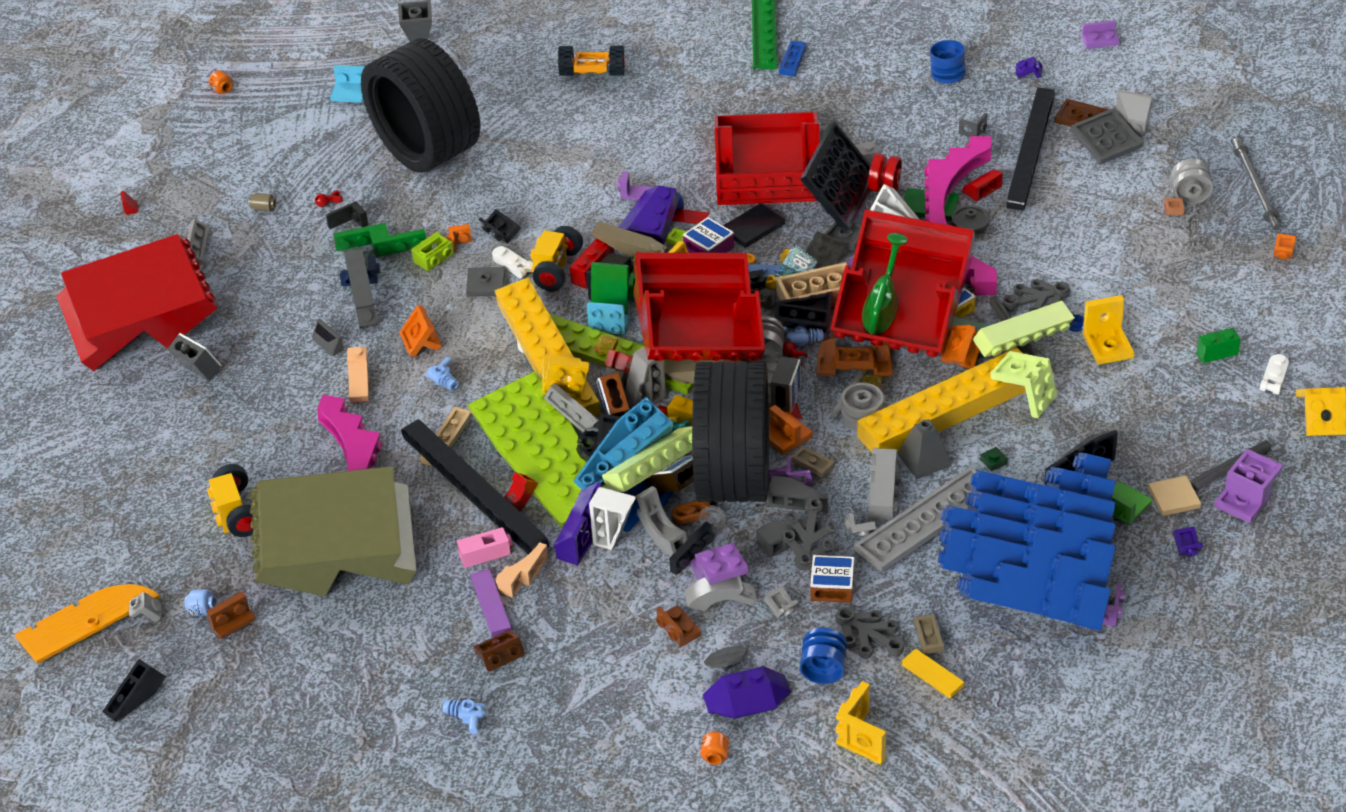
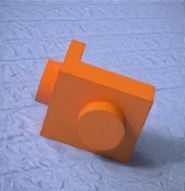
M1277 234L1273 256L1283 260L1292 259L1296 236Z

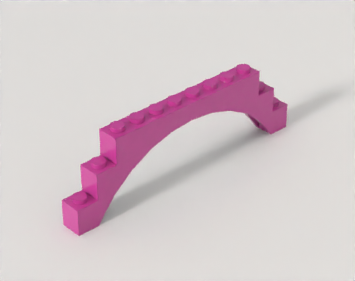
M970 136V143H966V148H949V155H946L945 159H928V166H925L924 176L928 177L925 178V189H928L925 190V201H928L925 202V213H928L925 214V221L948 225L944 213L945 203L951 191L960 180L971 171L991 161V136ZM971 254L972 261L965 282H970V287H974V295H996V269Z
M322 395L317 407L318 422L335 437L342 448L348 465L347 471L372 469V466H376L377 453L382 450L383 442L380 441V433L365 430V424L362 423V415L347 413L348 407L345 406V398Z

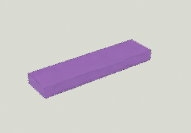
M490 569L470 574L491 637L511 630Z

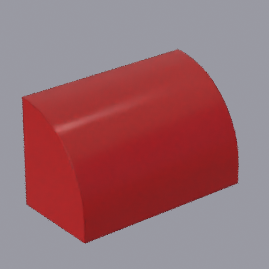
M992 169L964 185L962 192L977 202L1002 187L1003 173Z

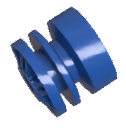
M942 40L931 46V77L935 81L954 83L964 78L966 75L965 49L962 43L955 40Z
M815 628L808 631L802 642L801 674L809 681L818 684L837 682L842 678L845 669L847 650L845 637L837 630L830 628Z

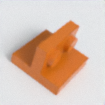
M417 305L399 331L408 354L416 357L423 346L437 351L442 346L424 306Z
M971 325L952 326L941 362L956 364L968 370L973 368L979 353V348L972 340L978 333L975 331L976 327Z
M776 405L769 408V444L782 455L787 454L813 437V431L789 412L782 411Z

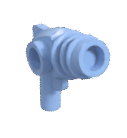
M803 326L795 327V330L784 327L786 340L795 343L796 346H804L808 341L810 343L812 341L816 342V339L818 342L823 340V329L817 328L815 331L813 328L812 332V329L809 328L808 332Z
M445 357L438 366H431L425 375L437 385L454 391L458 388L459 382L450 373L451 370L448 365L451 363V359Z
M450 699L445 700L443 704L444 713L454 715L456 718L459 717L464 724H469L470 734L478 732V719L483 718L486 714L483 703H474L472 700H463L461 702V700L453 701Z

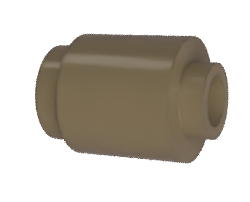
M251 194L249 206L254 210L272 211L276 207V198H274L273 194Z

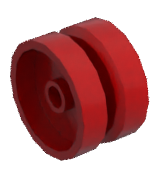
M876 153L874 155L869 172V191L880 192L885 184L894 188L897 192L902 172L901 157L891 156L887 159L885 154Z

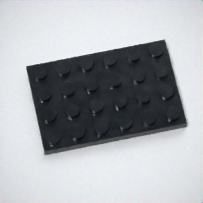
M834 121L828 126L800 178L803 185L810 190L814 198L820 202L825 211L830 214L844 232L851 228L869 192L868 180L871 164Z

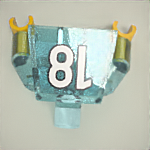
M793 244L790 250L785 249L780 254V260L783 263L776 274V278L813 270L817 260L808 251ZM769 275L765 282L766 288L769 290L776 288V278L773 275Z

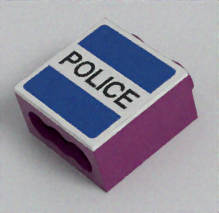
M707 217L683 234V242H685L689 253H727L734 248V232Z

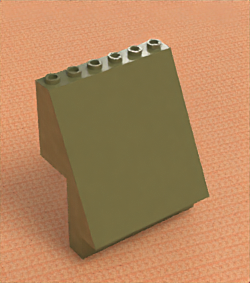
M393 466L259 480L256 487L251 489L250 499L252 500L250 513L253 514L251 542L254 543L252 558L255 561L253 565L255 582L326 596L340 570L408 585L417 572L408 485L394 481Z

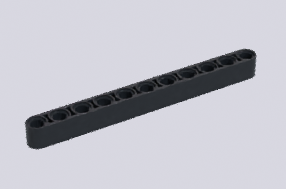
M1037 87L1007 197V209L1025 211L1054 101L1055 89Z
M417 419L401 429L404 439L499 528L503 527L506 535L509 534L511 539L525 553L529 555L539 542L549 547L547 537L421 420Z

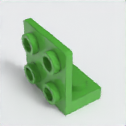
M1118 482L1114 487L1111 501L1116 502L1113 516L1130 525L1152 503V499L1122 482Z

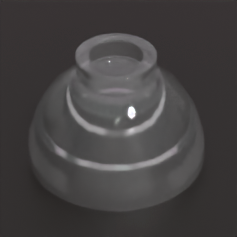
M710 505L701 510L699 523L701 526L705 521L712 524L713 533H716L724 528L726 514L719 506Z

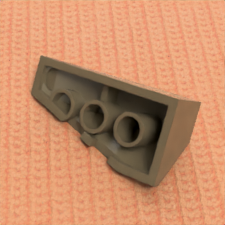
M599 221L590 234L631 259H634L636 252L664 253L667 246L649 236Z

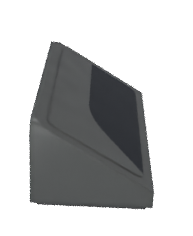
M318 319L312 339L331 356L344 350L342 337L323 320Z

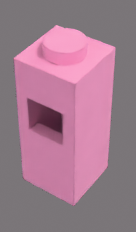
M503 527L457 540L458 553L464 568L511 555L510 546H512V540L509 534L506 535Z

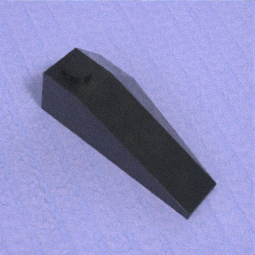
M1117 430L1103 431L1087 437L1045 469V476L1051 467L1075 471L1073 462L1075 456H1078L1079 453L1091 454L1114 461L1118 437Z

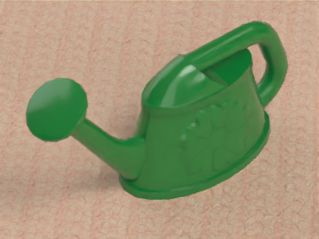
M891 233L887 236L892 244V251L886 275L878 279L863 306V326L871 335H878L886 331L892 324L897 312L898 300L892 275L898 249L901 245L908 242L907 237L899 233Z

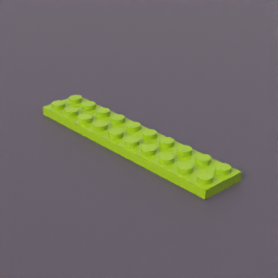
M550 314L572 355L608 367L604 364L609 349H613L617 339L618 344L615 350L633 356L634 352L645 347V345ZM665 376L666 388L687 395L693 389V384L691 383L683 384Z

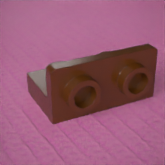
M511 630L473 646L475 654L483 660L488 672L525 655L520 637Z

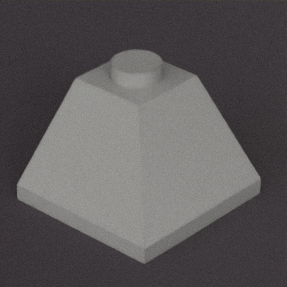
M1118 90L1116 111L1136 134L1145 136L1150 124L1153 96Z

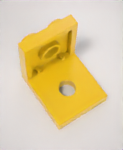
M1122 295L1086 301L1083 337L1097 365L1134 358V351L1122 330L1124 298Z
M543 354L542 394H546L550 386L556 383L566 393L576 394V398H580L589 370V362H582L581 358Z
M1346 387L1296 389V397H1305L1306 436L1346 434ZM1323 410H1328L1331 413V418L1328 421H1324L1321 418Z
M862 681L857 688H853L850 698L847 702L841 704L836 715V719L839 720V724L836 726V733L839 734L836 744L882 765L886 759V731L863 721L869 713L870 684Z

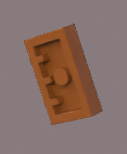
M242 591L206 611L210 627L220 639L256 620L255 615L249 609L247 597Z
M679 605L667 611H664L661 606L657 608V624L660 628H664L672 641H676L680 647L701 636V630Z

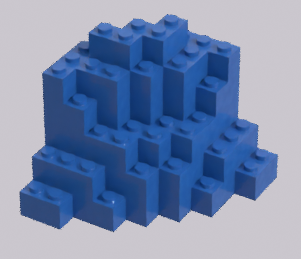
M1079 453L1078 456H1075L1073 462L1075 471L1051 467L1047 471L1045 476L1047 486L976 470V473L972 474L970 485H973L971 493H968L965 504L968 505L967 509L947 505L946 509L943 508L941 520H943L942 525H945V530L942 529L939 536L941 546L944 547L943 551L939 552V567L963 573V576L958 579L957 589H959L960 594L970 599L1035 613L1047 618L1101 631L1111 590L1106 588L1116 547L1111 545L1116 525L1111 523L1116 503L1111 501L1116 481L1107 479L1111 459Z

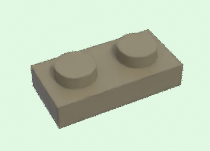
M804 445L791 456L792 463L810 470L811 473L821 478H824L835 468L834 461Z
M934 614L914 617L913 624L922 653L930 654L944 651V644Z

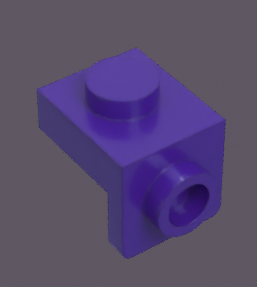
M1033 56L1016 63L1015 74L1018 78L1034 72L1037 78H1041L1043 67L1041 62H1037Z
M1194 526L1173 531L1179 556L1186 554L1187 557L1199 554V551L1203 548V543L1198 542Z

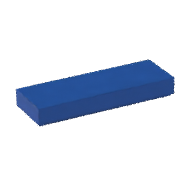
M790 41L779 69L780 75L796 76L807 48L806 42Z

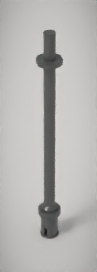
M1237 135L1238 141L1234 136L1231 139L1234 153L1237 157L1241 158L1265 210L1263 219L1271 223L1274 230H1278L1280 228L1277 221L1279 212L1272 209L1247 156V146L1243 143L1240 136Z

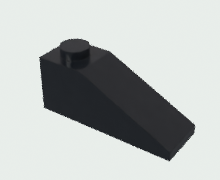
M138 659L102 712L117 722L153 696L167 676L141 659Z

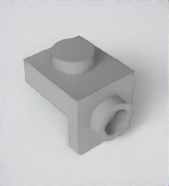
M846 513L844 526L846 530H849V533L859 532V536L871 534V530L876 529L875 521L855 524L853 513Z
M782 586L763 598L777 619L783 615L788 617L796 611L795 606L799 603L797 599L792 601Z
M143 592L129 602V616L134 618L142 613L154 622L162 619L161 603L159 600Z

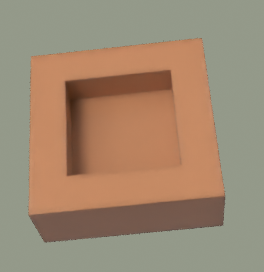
M1164 198L1166 215H1184L1185 209L1182 198Z

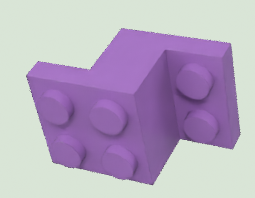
M1246 449L1227 472L1225 489L1215 500L1214 507L1251 523L1270 500L1272 483L1282 472L1283 465Z
M734 543L695 554V560L690 561L691 568L697 579L700 580L705 577L709 585L740 576L741 580H743V575L748 573V566Z

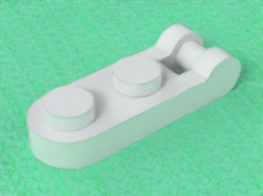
M503 246L493 250V261L516 277L522 279L526 276L527 272H532V261H526Z
M1281 354L1271 356L1261 381L1260 391L1266 392L1268 390L1272 391L1273 394L1279 395L1288 370L1289 360L1287 357Z

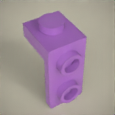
M622 171L621 178L617 180V188L620 189L621 199L639 200L645 190L653 188L651 186L630 185L629 172Z
M1117 582L1114 605H1107L1102 625L1116 626L1117 618L1122 616L1123 606L1119 605V602L1123 603L1125 590H1121L1122 582Z

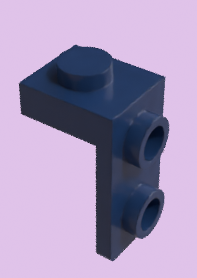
M368 256V268L366 269L369 283L376 284L378 283V274L381 273L380 263L376 262L375 256ZM340 271L341 285L351 286L348 271Z

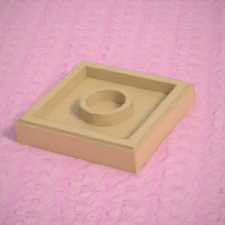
M1187 476L1148 483V489L1162 516L1201 508V502Z

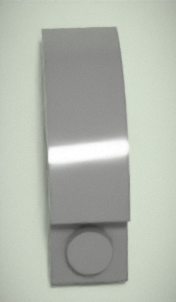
M740 576L709 585L704 577L685 590L687 607L704 612L712 604L723 600H733L752 606L757 601L754 585L741 582Z

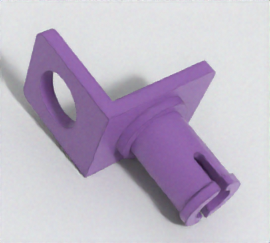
M790 456L787 457L786 467L768 470L770 482L772 476L789 477L795 480L799 476H805L807 480L801 483L807 486L813 485L810 470L794 472Z

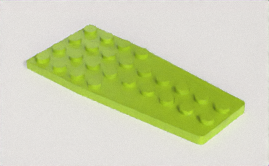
M534 371L469 403L468 407L496 450L517 473L528 475L538 483L533 492L534 496L558 525L564 527L581 491L574 483V479L587 462L580 458L577 453L578 435L570 421L543 399L546 394H542V379Z

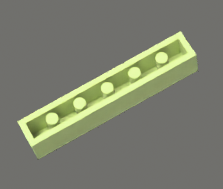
M1059 301L981 328L972 340L984 357L997 356L1002 351H1010L1016 346L1020 345L1022 347L1030 341L1034 340L1036 342L1044 336L1050 337L1058 331H1066L1074 317L1063 301Z
M692 426L678 428L604 473L602 477L606 488L617 492H626L692 451Z

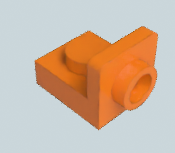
M469 224L448 227L449 234L446 235V239L452 242L453 251H456L455 244L472 242Z

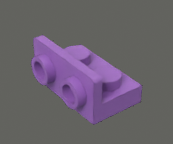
M1115 21L1083 24L1082 40L1086 49L1119 45V38L1115 31Z

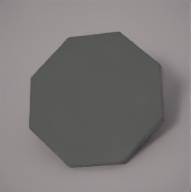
M741 645L722 648L711 653L704 661V664L711 669L721 667V669L727 671V666L733 665L736 667L737 662L744 659L748 649Z

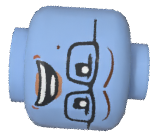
M208 589L192 590L185 598V608L193 616H207L206 611L217 605V598Z

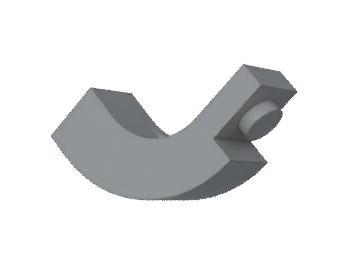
M651 486L636 496L640 507L637 513L651 539L661 550L672 556L688 540L686 532L676 527L668 519L662 508L657 489Z

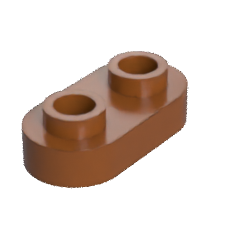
M695 500L678 505L672 510V520L676 524L685 525L706 519L711 514L710 503Z

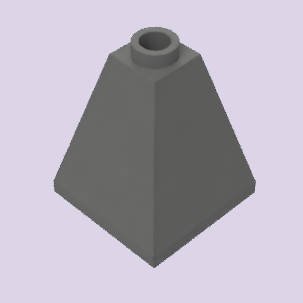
M431 0L398 3L399 24L410 42L419 38L428 40L432 25Z
M929 419L915 424L898 450V456L916 479L951 466V461L937 429Z

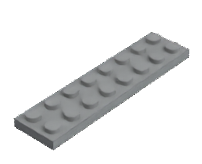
M969 467L854 544V551L880 572L885 571L938 535L942 529L945 530V525H942L943 520H941L943 508L946 509L947 505L967 509L968 505L965 504L968 493H971L973 485H970L972 474L976 473V470L973 467Z

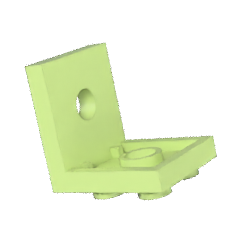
M1009 351L990 373L992 380L1025 386L1032 417L1039 418L1057 397L1054 374L1052 373L1050 359Z

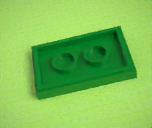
M907 188L904 201L917 217L925 218V214H928L925 213V202H928L925 201V190ZM950 193L945 203L944 213L947 221H952V214L958 205L959 194Z
M592 262L591 302L623 305L624 313L628 315L629 265Z

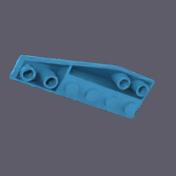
M645 397L617 420L576 476L574 483L581 490L597 482L601 483V487L604 486L605 482L602 477L604 473L672 433L673 422Z

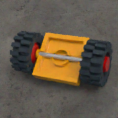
M559 46V76H573L574 72L579 74H586L588 72L602 74L607 72L608 64L611 76L624 75V46H610L609 52H576V57H574L573 46Z

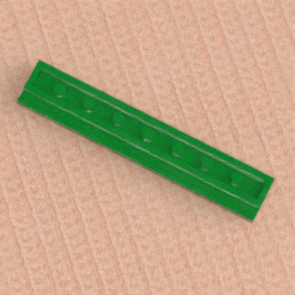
M752 0L753 70L755 68H760V70L777 69L775 0Z

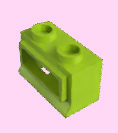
M438 231L411 249L413 263L426 271H430L454 254L452 242L441 236ZM436 243L437 247L432 250L431 246Z

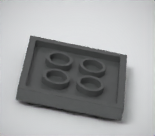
M1114 108L1073 124L1070 129L1099 164L1141 148L1144 143Z

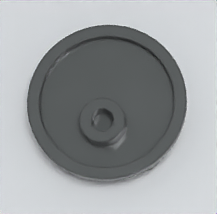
M967 205L959 207L953 212L952 222L956 227L972 229L976 233H983L990 222V216L985 209L979 206Z

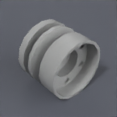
M762 316L765 352L762 360L748 361L777 363L779 357L783 356L784 327L777 319Z

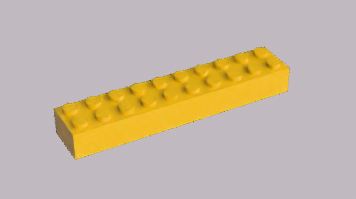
M529 277L494 290L497 304L533 370L537 372L541 379L543 354L573 357ZM586 379L580 398H576V394H567L594 417H599L601 413L599 401Z
M1018 348L1010 350L1012 352L1022 353ZM1008 352L857 420V437L871 452L873 448L897 449L898 452L913 426L922 420L929 419L937 429V432H941L1026 392L1025 386L991 379L990 373L1007 355Z

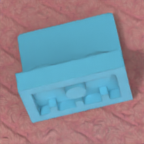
M335 65L333 70L336 83L330 100L362 103L361 74L365 66Z
M587 303L589 327L609 334L626 335L629 315L624 313L623 305Z

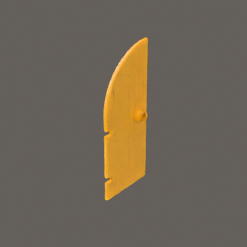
M124 584L107 587L78 600V606L75 607L71 604L35 623L36 628L32 629L29 626L14 634V636L35 663L38 664L128 616L129 602L141 593L145 592L157 600L160 598V595L154 590L140 585Z

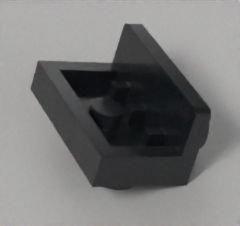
M497 209L493 211L486 221L481 217L478 219L482 224L481 228L486 233H493L492 236L497 241L503 240L507 244L521 229L517 223Z

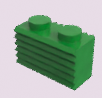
M1234 328L1207 333L1202 336L1199 335L1196 354L1202 363L1239 355L1241 339Z

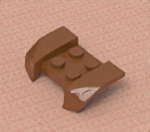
M835 337L829 338L820 343L817 355L816 376H835V369L841 371H849L850 369L868 371L873 369L874 376H893L889 346L882 344V346L873 345V347H835Z

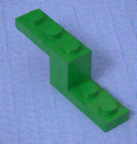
M386 223L333 233L336 251L372 244L375 257L411 250L426 239L424 229L389 236Z

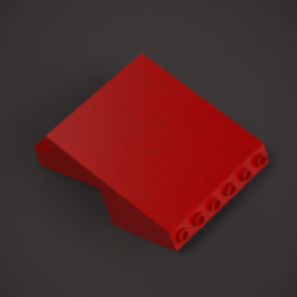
M817 112L714 116L717 205L817 201L800 180L819 145Z
M865 209L852 267L850 269L848 265H845L830 327L834 337L845 339V336L851 337L853 341L863 343L864 340L871 341L870 344L875 346L886 344L891 349L900 350V348L908 349V352L918 354L919 351L925 352L927 356L935 358L937 355L943 356L972 261L971 251L975 238L974 230ZM891 233H899L906 236L908 242L901 245L898 249L892 275L898 300L897 312L892 324L886 331L878 335H871L863 326V306L878 279L886 275L892 251V244L887 236Z
M175 234L61 272L66 288L58 293L56 297L81 363L94 372L143 331L147 332L168 349L179 333L185 335L217 309L216 298L210 292L211 287L205 281L206 276L200 270L201 265L196 260V254L191 249L192 244L186 237L182 238L180 235Z
M636 252L634 259L635 286L633 292L648 360H762L765 352L760 297L759 290H755L754 294H751L747 253Z

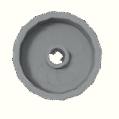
M1186 159L1179 162L1172 169L1170 178L1176 198H1182L1184 204H1198L1210 197L1213 192V182L1210 170L1205 162L1198 159Z
M856 383L844 389L841 396L843 423L850 429L857 431V420L883 409L884 396L880 388L869 383Z

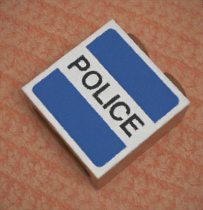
M619 373L598 378L595 385L604 414L613 416L626 414L629 411Z
M813 555L810 584L811 601L852 603L854 557Z

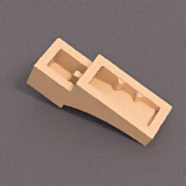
M366 346L348 348L350 403L369 401Z
M539 542L536 548L524 559L510 567L505 566L503 571L498 573L496 577L498 593L513 598L522 584L530 586L548 560L547 545Z

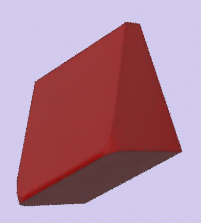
M121 191L124 213L126 215L138 213L137 202L125 191Z

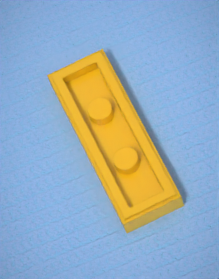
M914 649L902 660V666L950 699L964 687V681L917 649Z

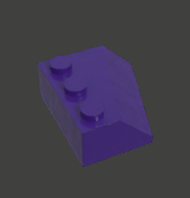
M658 185L645 190L619 228L649 236L665 245L679 201L676 188Z
M597 482L580 491L559 537L555 540L556 559L578 566L593 544L589 503L597 489L601 487V483Z

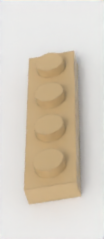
M454 406L436 433L450 448L453 447L472 418L471 411ZM423 456L420 457L421 463L432 466Z

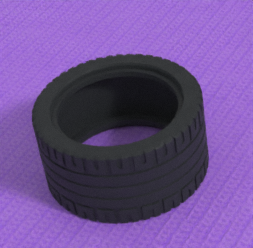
M415 39L364 67L361 74V93L363 94L362 98L369 115L368 117L385 147L408 169L419 173L427 172L471 148L478 141L481 124L474 94L458 65L454 63L450 55L440 48L439 45L427 39Z
M766 362L696 363L693 384L692 449L694 487L698 502L767 501L769 481V393Z

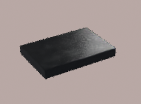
M760 203L723 226L734 232V240L746 248L784 225L785 219Z

